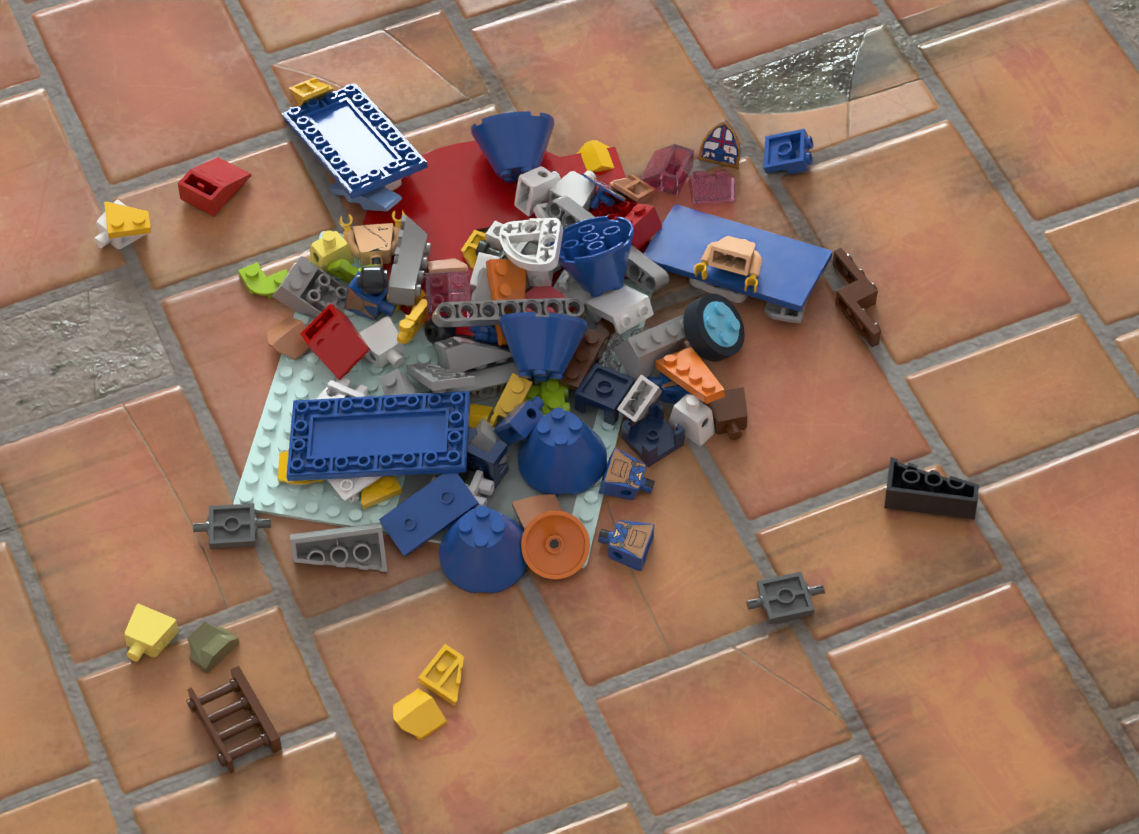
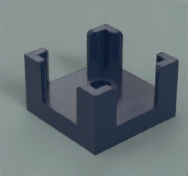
M595 363L575 391V410L584 413L585 403L603 410L604 422L614 426L619 418V411L617 409L635 384V379Z
M658 401L648 407V417L632 426L630 418L622 422V439L648 467L684 446L685 430L679 424H676L675 431L664 419V408Z
M469 426L466 469H471L475 472L477 470L483 471L484 478L494 481V489H496L509 471L508 464L498 466L508 451L507 444L497 441L489 452L483 451L470 444L478 431Z

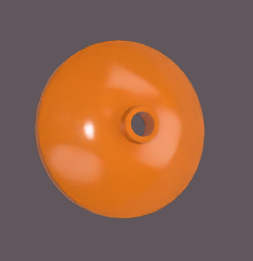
M559 510L546 511L534 517L525 527L521 538V551L526 564L533 572L547 579H563L575 574L586 562L590 550L589 535L583 523L572 514ZM554 539L557 540L558 546L551 548L550 542Z

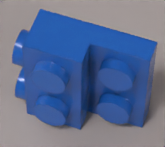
M805 129L765 136V172L787 170L790 175L809 171V165L813 164L812 154L809 152L814 147L812 137L808 136Z

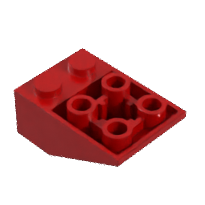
M216 157L190 169L178 182L180 199L215 216L251 177V174Z
M614 199L612 206H607L603 203L596 211L591 213L595 217L608 216L609 220H618L617 217L628 219L634 228L632 246L638 250L663 227L654 206Z
M331 303L300 333L307 345L338 380H341L371 350L349 318Z

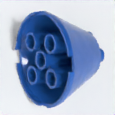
M531 111L509 112L482 119V124L478 126L474 123L471 126V134L496 175L503 178L505 183L516 182V179L521 174L541 166L555 122L554 118L546 113H540V116H531Z
M608 216L595 217L577 222L563 229L558 263L584 291L590 293L591 297H598L603 292L619 290L623 287L634 235L633 225L626 218L617 217L618 220H609Z
M518 312L501 316L499 324L518 370V377H534V381L547 382L548 378L562 380L567 366L588 329L587 321L578 317L557 313H549V317L535 316L536 312Z
M555 408L552 412L544 415L524 439L518 451V467L524 481L536 491L546 495L555 494L556 497H559V494L572 493L576 495L588 490L600 480L607 465V451L600 436L575 414L562 408Z
M481 505L470 510L455 521L443 535L439 548V558L444 574L455 586L475 594L476 592H490V594L511 587L524 575L528 567L521 551V538L524 530L514 519L487 506Z

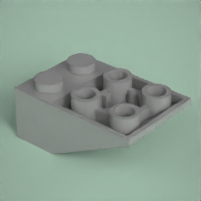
M301 255L292 265L273 294V297L292 310L316 318L330 303L342 312L345 308L348 288Z
M456 336L434 342L440 366L442 369L453 370L454 374L458 372L466 374V370L475 368V370L484 369L489 363H503L508 361L509 357H512L511 352L502 346Z

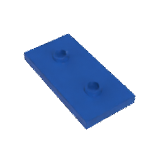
M443 473L381 517L379 521L401 553L406 557L478 506L479 503L458 473Z

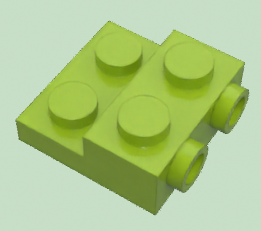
M548 379L547 382H541V385H532L525 401H531L535 396L539 397L545 404L540 410L544 415L552 412L555 408H562L570 412L569 402H565V398H569L568 388L559 385L558 380Z

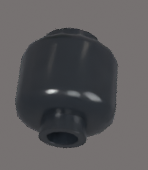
M380 265L362 267L361 274L357 275V287H362V291L366 295L383 293L385 288H388L387 270H383V267Z
M446 315L441 316L442 318H445V319L448 318V316H446ZM432 318L427 320L424 328L426 339L433 345H435L434 342L456 336L457 331L456 327H438L434 324Z

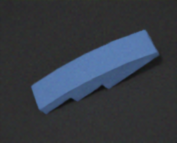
M337 181L329 187L332 195H344L348 202L360 203L364 210L388 211L402 199L400 195L385 187H380L354 199L349 197Z

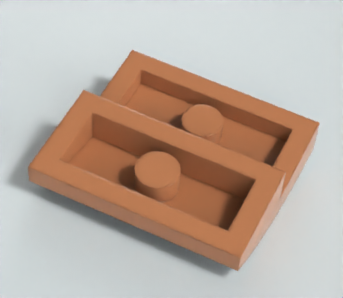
M555 494L537 495L512 502V507L523 530L534 517L543 512L552 510L562 511Z

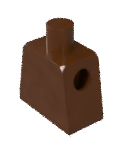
M743 387L724 391L725 397L705 404L712 410L715 433H728L730 440L741 438V430L747 428V408Z

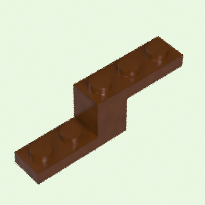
M842 248L834 251L833 266L849 285L837 290L835 304L869 345L874 347L880 342L881 329L876 322L871 320L865 309L876 304L877 287L866 278L864 271L855 265L852 257L846 254Z
M601 318L595 330L587 329L563 374V379L558 380L559 385L576 391L595 363L603 365L619 336L612 322Z

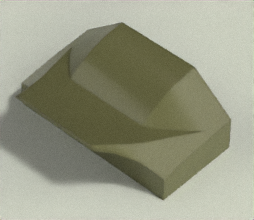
M206 622L200 625L187 638L191 650L190 661L206 674L239 644V638L223 627H215Z

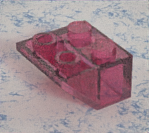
M673 144L655 151L640 179L657 190L678 196L693 168L694 150Z
M714 170V174H708L706 171H694L693 175H688L691 202L693 204L735 202L734 176L729 171Z
M468 271L425 273L428 315L432 316L438 305L443 302L471 301ZM461 310V314L465 318H470V314L466 310ZM439 311L440 316H448L445 311Z

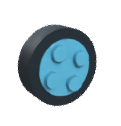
M707 294L691 302L685 309L683 317L684 331L688 342L699 356L711 362H718L740 351L744 343V326L737 309L727 298L719 294Z

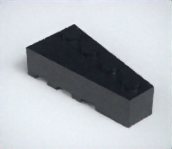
M890 457L884 508L975 520L979 492L978 484L953 476L946 478L937 471L930 470V472L918 469V465L912 463L905 465L898 463V459Z

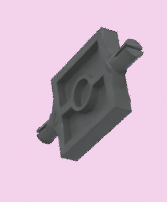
M254 503L209 506L207 523H193L194 533L207 532L210 549L256 546L258 528H271V518L257 519Z
M802 572L757 581L760 597L747 600L746 604L748 610L762 607L766 612L769 624L814 615L815 609L811 598L815 595L825 594L823 584L809 587L804 581Z

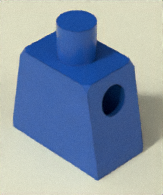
M535 396L531 401L527 400L517 405L493 431L508 446L525 439L544 416L540 411L545 405L544 402Z

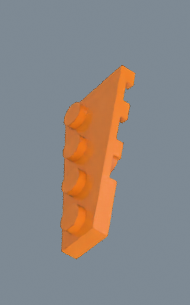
M489 259L486 261L492 300L525 299V269L516 266L509 259ZM504 309L505 314L512 313L511 310ZM495 325L498 346H508L500 325Z
M692 347L672 355H666L664 358L655 361L658 371L705 404L725 397L724 388Z

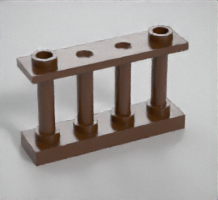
M239 666L230 669L232 679L229 680V683L199 697L196 696L191 687L187 689L189 699L186 700L192 713L196 711L216 747L220 765L222 767L226 766L230 774L234 772L232 760L263 745L265 747L269 746L273 753L282 750L281 740ZM232 691L235 693L239 692L241 696L239 701L207 715L202 705ZM242 709L250 711V719L218 734L212 723ZM253 727L255 729L259 727L261 731L260 737L227 752L222 743L223 741Z

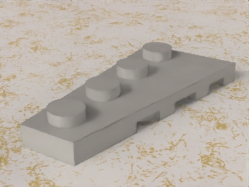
M427 362L407 365V374L434 391V393H445L447 389L476 385L475 376L465 377V373L461 372L454 374L453 370L442 369L441 366Z

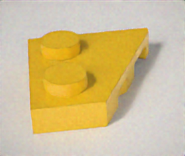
M104 202L109 239L151 233L149 211Z
M382 476L361 490L362 510L402 494V488L395 476Z
M444 644L418 677L417 682L455 706L458 699L464 656Z

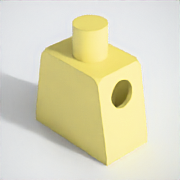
M325 231L321 239L311 244L309 261L330 276L332 274L326 271L329 263L339 259L347 260L351 265L355 263L348 243L337 231Z
M137 604L124 634L126 645L130 648L126 653L127 657L135 662L139 661L143 653L151 657H157L178 634L176 619Z

